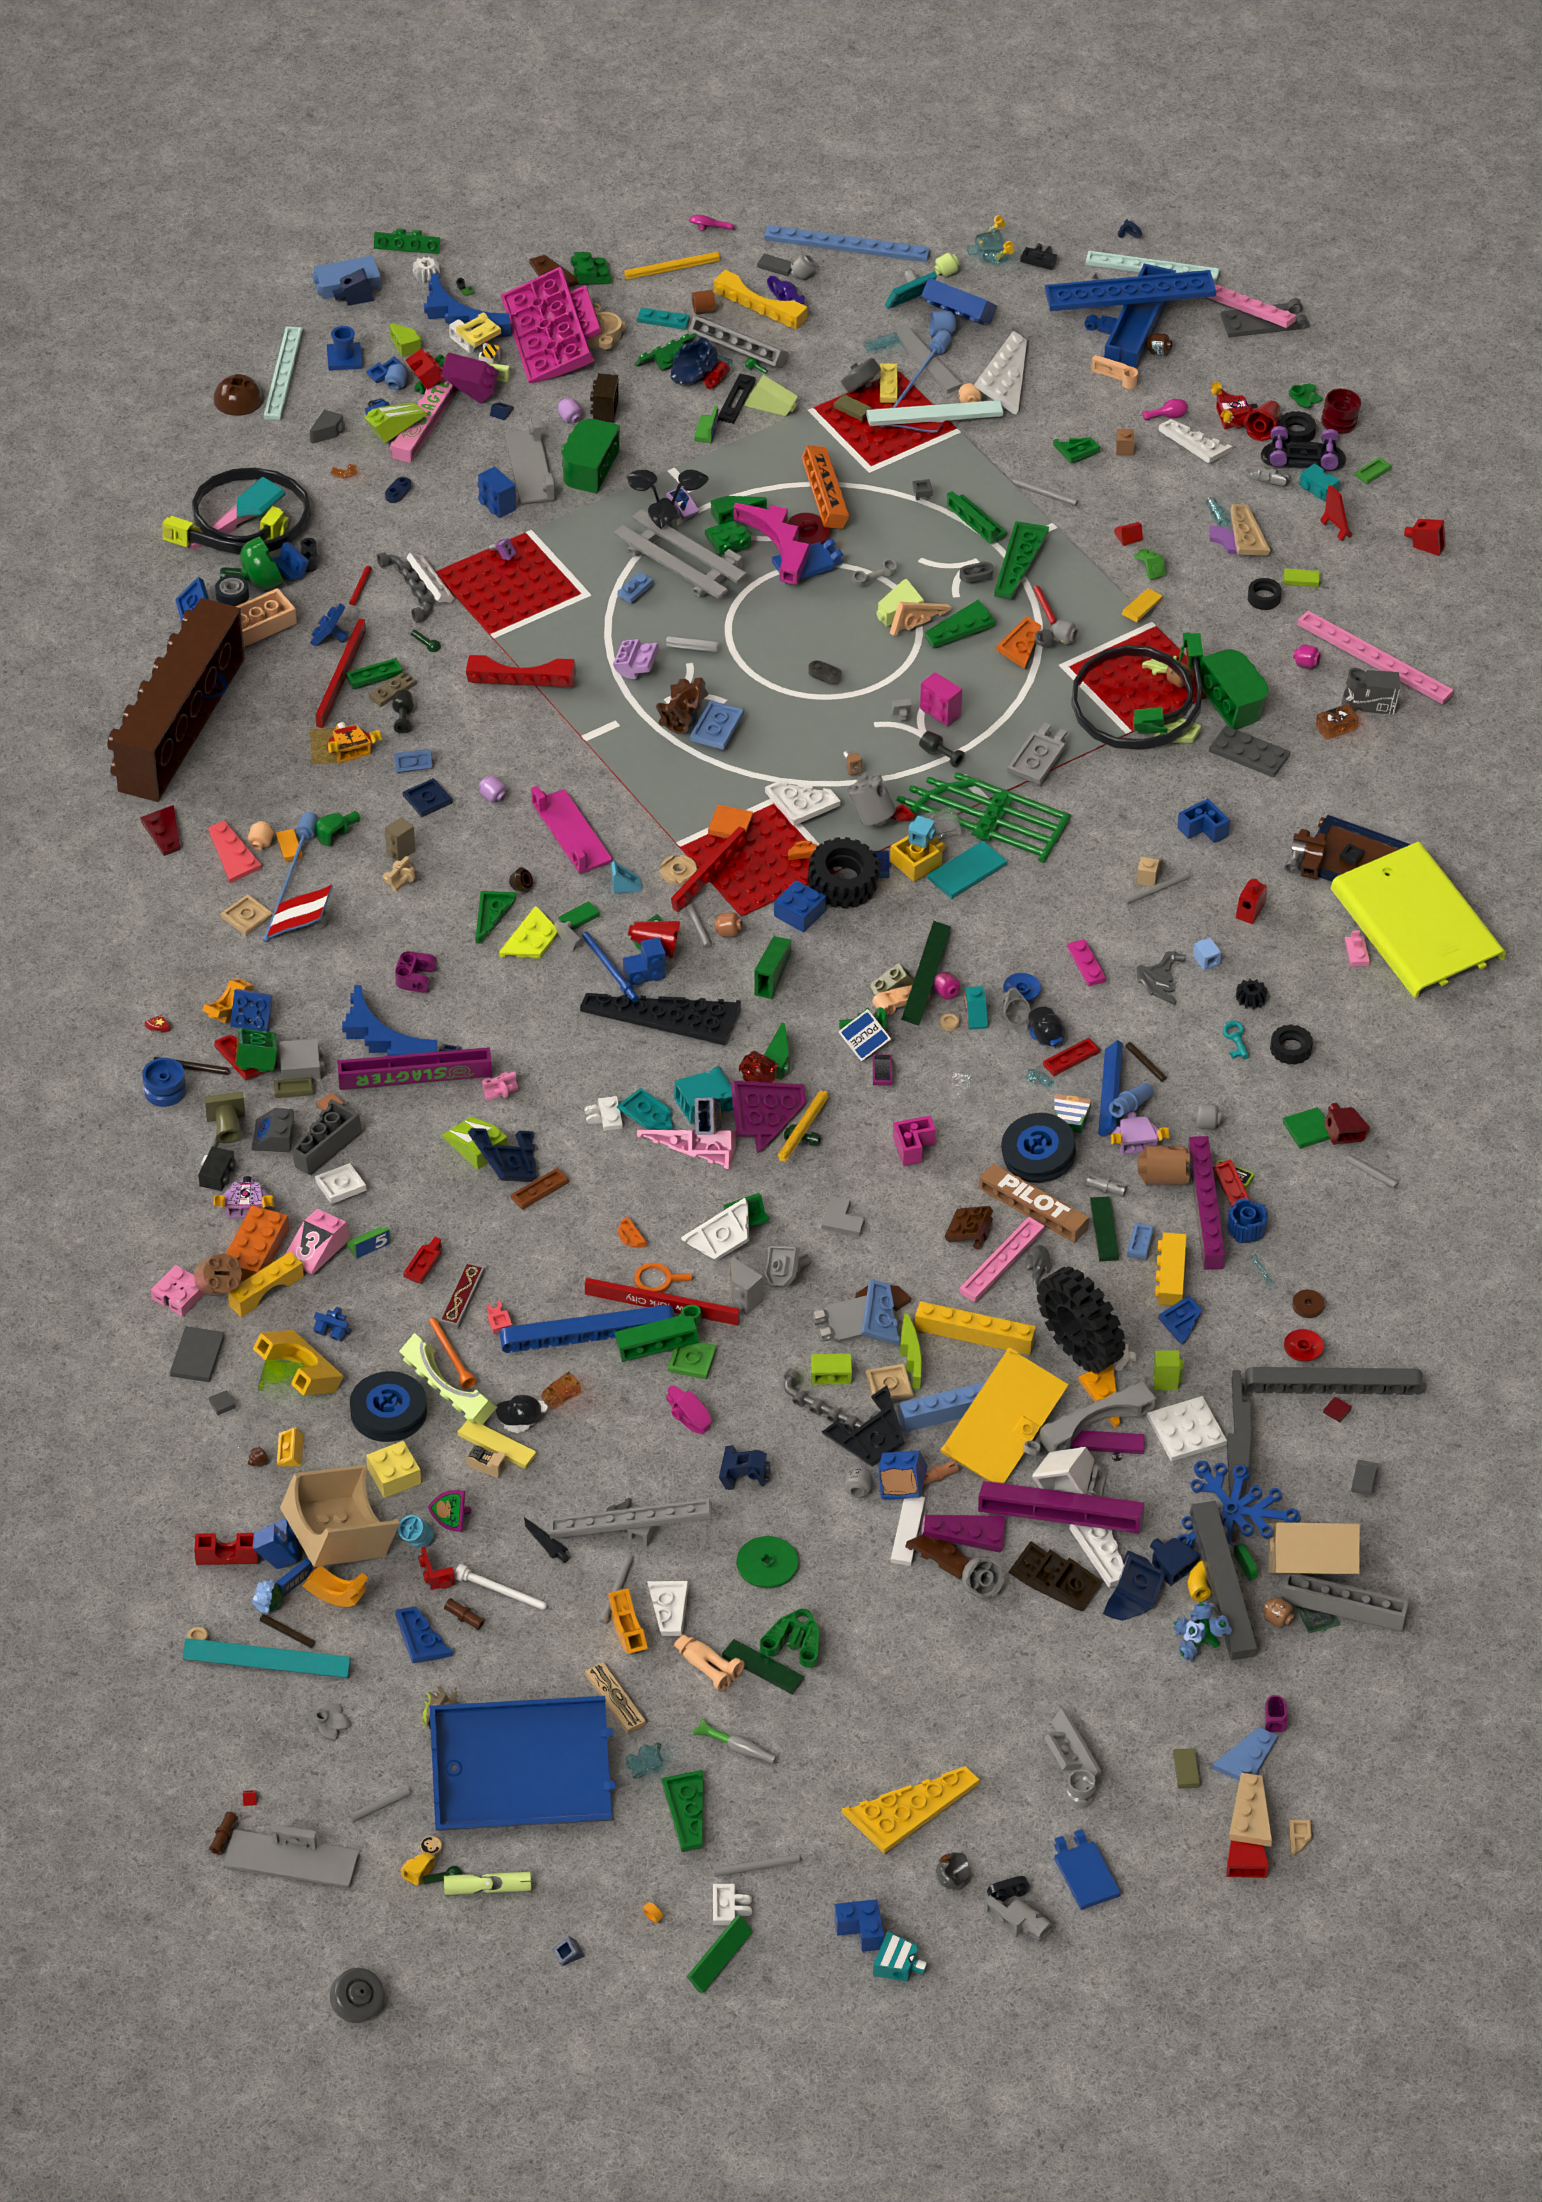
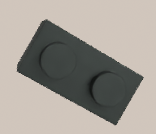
M211 1147L198 1174L200 1187L222 1191L224 1185H228L230 1172L235 1170L237 1161L234 1159V1151Z

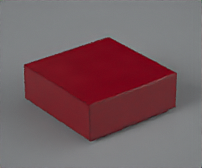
M1334 1397L1324 1408L1323 1413L1340 1423L1351 1411L1352 1406Z

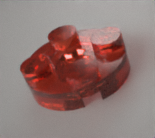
M751 1051L750 1054L742 1059L739 1065V1072H742L744 1081L773 1083L777 1076L778 1065L776 1061L771 1060L767 1056L757 1051Z

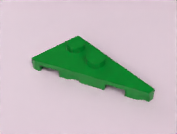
M480 892L476 943L480 944L515 902L516 892Z

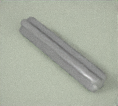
M668 636L666 639L667 647L717 652L719 648L717 641Z

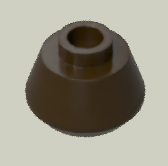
M520 867L510 875L509 884L515 891L528 892L533 885V878L527 869Z

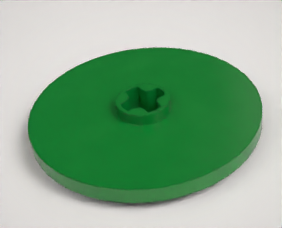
M761 1536L748 1541L741 1547L737 1555V1569L741 1577L749 1584L760 1588H775L786 1584L794 1577L798 1569V1556L795 1549L785 1540L773 1536ZM768 1559L770 1564H766L765 1560Z

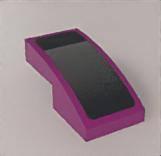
M873 1054V1085H892V1055Z

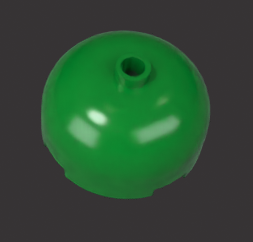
M258 536L248 541L242 547L240 562L243 568L240 570L245 579L248 578L256 588L271 590L283 584V579L275 561H273L270 553L267 552L269 551L261 537Z

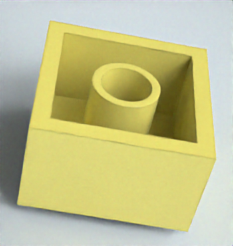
M404 1441L366 1455L368 1471L384 1498L421 1484L420 1468Z

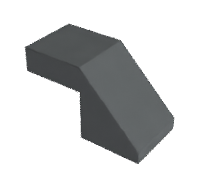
M1358 1459L1351 1492L1371 1496L1378 1463Z

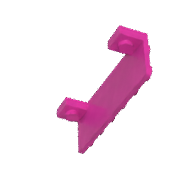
M538 785L531 787V802L579 874L612 862L611 856L565 789L546 795L544 791L540 790Z

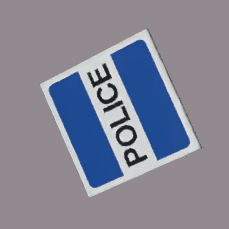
M868 1009L838 1031L861 1062L891 1040Z

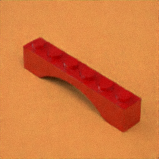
M469 655L466 676L468 682L573 687L576 666L574 659L557 658L540 666L517 668L502 665L487 655Z

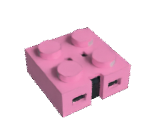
M177 1265L151 1289V1298L163 1306L168 1305L170 1310L182 1317L205 1295L196 1286L194 1275Z

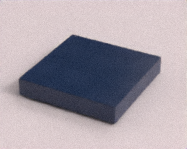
M434 778L402 792L403 797L421 817L453 803V799Z

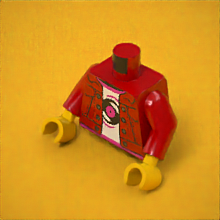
M1217 381L1211 385V393L1213 395L1217 394L1216 410L1223 428L1235 427L1239 429L1244 426L1246 415L1258 407L1257 403L1248 404L1245 396L1228 394Z

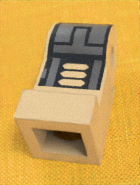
M474 1446L466 1457L465 1462L473 1469L499 1478L506 1467V1453L498 1451L496 1454L486 1451L480 1446Z

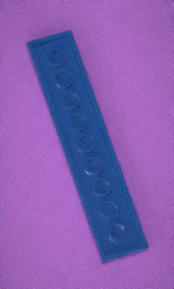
M1211 270L1048 284L1045 285V294L1049 310L1061 311L1207 298L1216 296V289Z

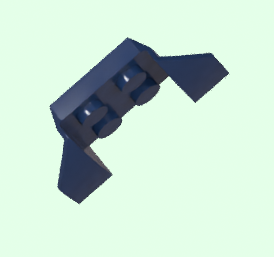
M1128 1550L1123 1560L1124 1567L1115 1590L1108 1599L1103 1612L1104 1615L1121 1621L1146 1613L1154 1606L1166 1575L1165 1572L1153 1567L1146 1557Z

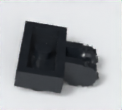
M1038 243L1035 249L1029 247L1024 249L1020 262L1052 270L1057 261V254L1051 253L1052 246H1047L1046 250L1042 251V244Z

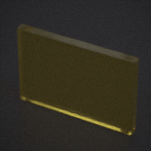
M336 728L310 729L312 764L338 763L336 753H329L326 749L329 738L333 737V730Z

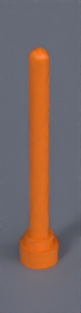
M434 1317L430 1318L429 1323L459 1373V1383L462 1388L468 1389L475 1386L477 1380L473 1373L466 1371L437 1319Z

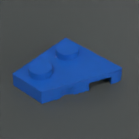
M1188 1296L1160 1313L1158 1319L1175 1339L1183 1345L1199 1318L1202 1309Z

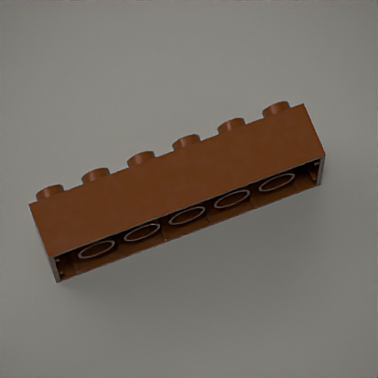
M200 598L193 611L189 609L185 611L181 623L182 629L179 634L172 633L170 635L166 655L164 658H156L152 668V677L149 681L143 680L137 694L138 700L135 705L128 704L123 713L122 726L120 729H112L109 734L107 747L114 753L110 773L112 776H116L118 792L159 802L223 696L222 694L215 698H202V694L215 695L222 692L223 684L216 678L217 672L227 679L229 686L245 660L241 608Z

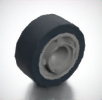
M236 575L222 577L215 585L216 600L235 607L247 602L249 599L248 582Z

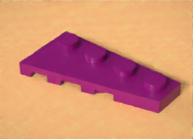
M925 1515L922 1524V1536L1001 1552L1003 1549L1005 1516Z

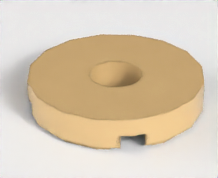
M674 855L666 858L661 863L660 869L662 878L674 885L685 884L697 871L696 863L685 855H680V857H675ZM675 868H682L683 870H682V871H675L674 869H675Z

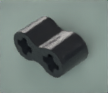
M304 538L300 543L301 554L309 561L306 572H313L317 568L316 540Z

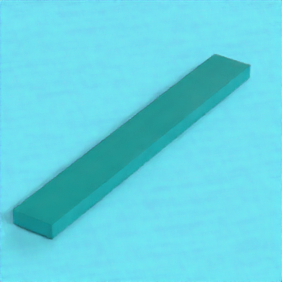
M185 1638L182 1658L183 1660L340 1678H348L351 1657L189 1638Z

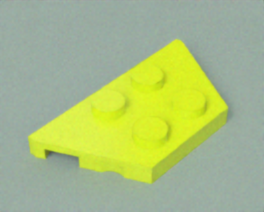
M535 906L499 951V956L516 955V958H541L559 934L553 923Z

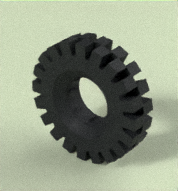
M1068 1266L1060 1268L1040 1282V1285L1037 1287V1292L1039 1293L1037 1301L1042 1306L1039 1308L1042 1317L1048 1319L1044 1323L1049 1331L1055 1332L1053 1336L1055 1342L1058 1345L1063 1344V1351L1068 1356L1072 1355L1073 1361L1079 1367L1082 1365L1083 1369L1088 1372L1099 1373L1123 1357L1126 1343L1122 1341L1125 1339L1123 1330L1118 1328L1121 1325L1119 1318L1110 1313L1114 1308L1109 1301H1103L1105 1294L1100 1288L1094 1290V1282L1089 1277L1085 1278L1083 1272Z

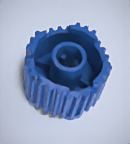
M1241 1198L1240 1201L1237 1200L1236 1205L1233 1204V1207L1231 1206L1228 1213L1227 1230L1230 1236L1236 1238V1242L1246 1243L1248 1241L1250 1243V1241H1258V1239L1264 1237L1268 1218V1211L1265 1205H1258L1254 1201L1250 1202L1247 1198L1244 1200Z

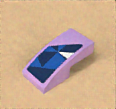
M681 487L674 506L682 520L698 515L699 510L689 494ZM676 490L666 493L670 501H672Z

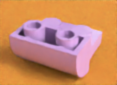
M639 639L622 641L613 666L620 675L630 679H637L639 673L650 672L659 651V646L657 643L641 644Z

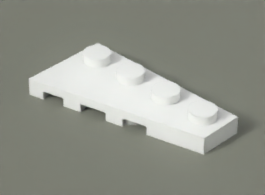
M1070 1524V1531L1109 1588L1116 1586L1124 1564L1121 1555L1118 1553V1546L1113 1538L1112 1530Z

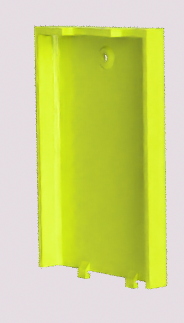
M1416 842L1341 874L1332 881L1330 889L1414 998L1419 996L1421 989L1436 982L1441 987L1447 985L1448 980L1446 978L1477 965L1480 970L1487 967L1484 961L1498 956L1501 960L1505 959L1506 951L1421 842Z

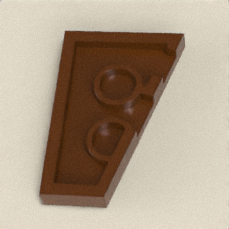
M546 255L529 259V263L538 277L560 267L559 264ZM561 267L566 275L569 287L578 285L577 277Z
M920 1535L908 1540L905 1545L907 1549L912 1550L914 1548L922 1553L921 1557L928 1560L930 1558L936 1561L941 1569L958 1579H962V1572L969 1560L951 1542Z

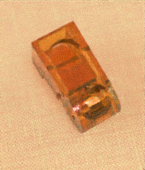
M567 1372L551 1383L542 1392L541 1398L552 1409H555L569 1398L576 1397L582 1393L580 1382L570 1372Z

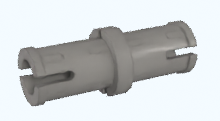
M1091 1174L1086 1183L1088 1187L1102 1190L1103 1193H1113L1124 1197V1193L1127 1190V1185L1111 1181L1110 1178H1099Z

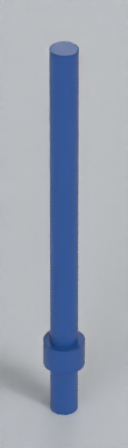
M584 932L582 937L618 982L621 991L628 995L632 1002H637L639 997L633 991V986L626 982L588 932Z

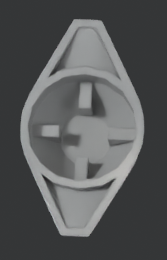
M1014 987L1005 992L1002 1010L1005 1020L1021 1035L1028 1030V1016L1031 1010L1028 1001Z

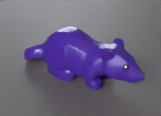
M770 276L767 279L768 288L779 301H796L805 305V296L798 295L794 284L788 281H780L776 276Z

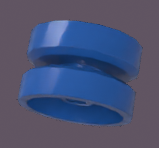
M158 1058L150 1061L142 1071L144 1095L150 1103L166 1107L177 1104L184 1098L186 1083L184 1068L181 1063L171 1058Z

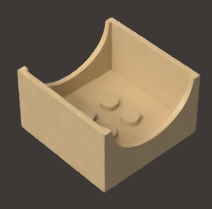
M366 1465L294 1473L280 1509L314 1567L377 1559L386 1556L400 1522L398 1519L380 1522L373 1513L366 1492V1474L368 1470Z
M1269 1524L1274 1531V1535L1268 1541V1573L1359 1574L1360 1524Z

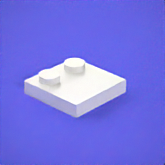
M350 1163L315 1176L317 1185L331 1204L367 1191L366 1184Z

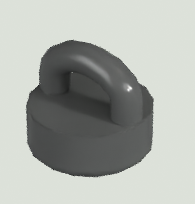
M1043 629L1035 633L1034 638L1038 645L1042 647H1050L1052 645V632L1050 629Z

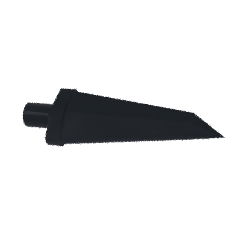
M524 1517L525 1527L552 1559L558 1557L563 1563H566L570 1558L565 1553L568 1549L554 1538L550 1539L546 1532Z

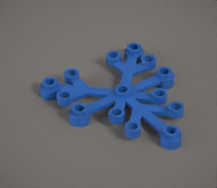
M1201 1460L1194 1465L1196 1476L1205 1479L1207 1483H1202L1200 1479H1194L1190 1486L1195 1493H1215L1223 1503V1519L1221 1521L1225 1520L1224 1526H1226L1228 1537L1226 1538L1228 1544H1231L1230 1537L1234 1520L1240 1526L1244 1536L1249 1537L1254 1533L1252 1524L1247 1523L1242 1515L1252 1518L1265 1539L1272 1538L1274 1531L1262 1518L1284 1520L1285 1523H1300L1301 1516L1296 1509L1291 1508L1286 1511L1265 1509L1272 1503L1282 1499V1493L1278 1488H1272L1269 1491V1496L1254 1506L1245 1507L1252 1501L1260 1499L1263 1495L1259 1486H1252L1249 1494L1240 1499L1243 1483L1250 1479V1472L1245 1465H1238L1233 1470L1235 1481L1231 1499L1222 1489L1224 1477L1228 1472L1224 1463L1215 1465V1478L1211 1474V1467L1208 1462ZM1219 1468H1224L1222 1472H1218ZM1244 1470L1242 1474H1237L1239 1471ZM1196 1484H1200L1198 1488H1194ZM1256 1490L1259 1491L1258 1494L1253 1495V1492H1254V1491H1256ZM1274 1493H1279L1277 1497H1273ZM1235 1507L1233 1511H1229L1230 1508ZM1290 1514H1294L1292 1518H1288ZM1185 1516L1182 1519L1183 1527L1186 1530L1194 1529L1192 1522L1189 1525H1185L1187 1521H1191L1190 1516ZM1248 1527L1251 1528L1248 1532L1244 1531ZM1266 1530H1270V1533L1264 1534ZM1192 1531L1188 1535H1180L1177 1539L1181 1542L1187 1539V1542L1184 1544L1193 1549V1541L1196 1540V1535Z

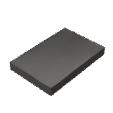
M185 1326L170 1370V1376L210 1382L224 1339V1332Z

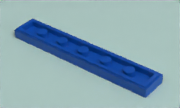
M1119 1040L1105 1048L1098 1135L1102 1137L1114 1131L1117 1124V1117L1110 1113L1109 1105L1114 1099L1119 1097L1123 1043Z

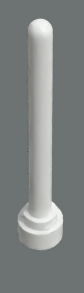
M459 1564L455 1571V1579L463 1582L464 1580L467 1582L469 1580L541 1610L547 1608L546 1602L474 1574L468 1566Z

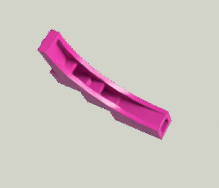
M735 503L734 520L757 528L767 535L778 548L782 558L780 581L797 585L809 558V544L798 542V526L787 524L788 509L771 505L768 510Z

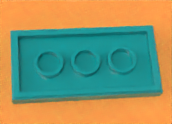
M981 841L927 874V879L953 899L1005 867L1007 860L984 841Z

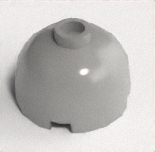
M976 1557L970 1560L962 1572L964 1587L969 1593L979 1598L995 1596L1001 1590L1004 1583L1002 1566L997 1560L989 1557Z

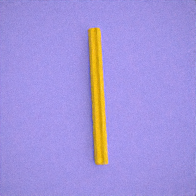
M712 252L628 269L624 271V276L626 280L718 262L720 261V255L718 252Z
M820 1090L778 1153L779 1161L786 1162L829 1098L827 1091L823 1092Z

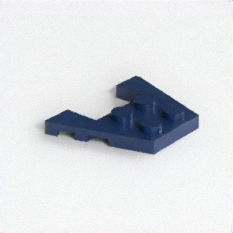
M471 1128L469 1130V1136L501 1181L532 1182L537 1178L536 1161L533 1158V1151L535 1150V1145L532 1144V1139L534 1138L533 1131H518L515 1134L519 1147L492 1145L486 1129Z

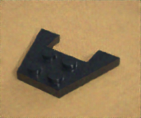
M887 1385L871 1396L881 1412L849 1435L839 1421H835L821 1431L823 1435L872 1467L880 1462L882 1453L894 1452L905 1444Z

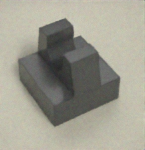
M930 479L913 481L912 487L916 501L920 500V497L930 499V496H933Z

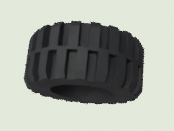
M836 837L832 841L831 839L824 841V845L822 843L819 844L816 850L812 852L807 881L810 888L826 896V904H831V907H857L858 903L864 904L867 902V899H870L874 891H876L880 869L879 861L874 851L869 850V846L865 843L861 844V841L857 839L855 841L850 840L849 837H845V839ZM834 867H847L854 870L858 876L842 879L832 875L828 870Z

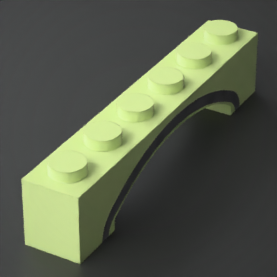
M414 1333L399 1351L405 1356L403 1360L411 1367L414 1365L417 1368L415 1371L421 1377H427L429 1379L427 1383L434 1389L439 1388L441 1390L439 1394L448 1401L451 1399L453 1401L452 1406L459 1412L463 1410L466 1413L464 1417L472 1424L476 1421L483 1425L497 1406L477 1390L465 1392L450 1386L436 1365L434 1359L436 1350L423 1338Z

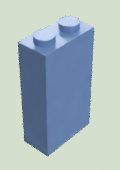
M373 256L314 266L312 279L314 284L317 283V293L321 294L322 299L333 298V291L342 288L340 279L362 268L366 272L371 290L381 289L380 274Z

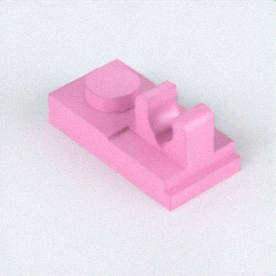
M1359 930L1352 931L1351 937H1345L1351 967L1369 966L1370 963L1364 936H1359Z

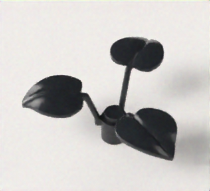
M691 469L681 472L678 476L680 483L676 488L672 501H670L668 498L659 500L654 485L657 482V476L649 470H636L627 475L628 484L634 490L646 491L650 487L653 489L656 503L649 506L648 514L654 524L660 529L677 516V509L674 505L680 488L683 486L686 491L697 490L709 480L707 475L697 470Z

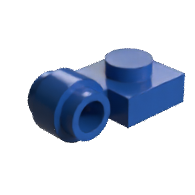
M1091 314L1086 317L1084 325L1087 330L1093 331L1098 327V331L1111 334L1118 318L1102 315L1101 319H1099L1096 315Z

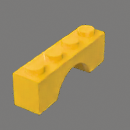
M292 1252L285 1254L240 1283L237 1288L228 1292L229 1306L240 1317L246 1315L258 1307L263 1295L274 1286L283 1284L289 1287L304 1277L303 1263Z

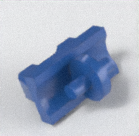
M336 1307L334 1311L327 1310L326 1315L318 1312L314 1315L316 1322L313 1330L317 1334L324 1336L329 1327L333 1329L330 1337L341 1342L345 1334H350L352 1331L349 1328V1324L344 1322L347 1316L342 1315V1308Z

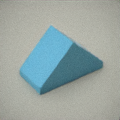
M615 861L611 863L614 893L642 891L639 875Z

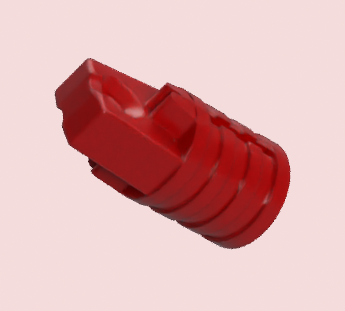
M718 361L713 370L707 374L703 383L708 389L716 386L730 371L728 364L724 361Z

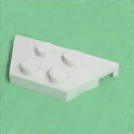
M743 1198L681 1237L682 1241L715 1261L749 1241L747 1200Z

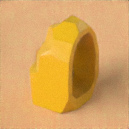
M425 1852L407 1860L400 1870L401 1876L416 1886L421 1884L423 1876L429 1875L436 1863V1856Z

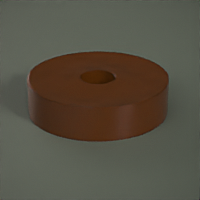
M1301 1290L1294 1295L1292 1307L1299 1316L1314 1318L1323 1312L1324 1298L1314 1290Z

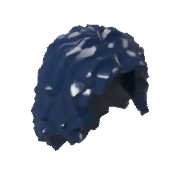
M702 337L679 348V351L675 353L674 361H672L674 367L671 368V380L680 385L695 383L700 378H704L717 364L716 347L709 343V340L705 337Z

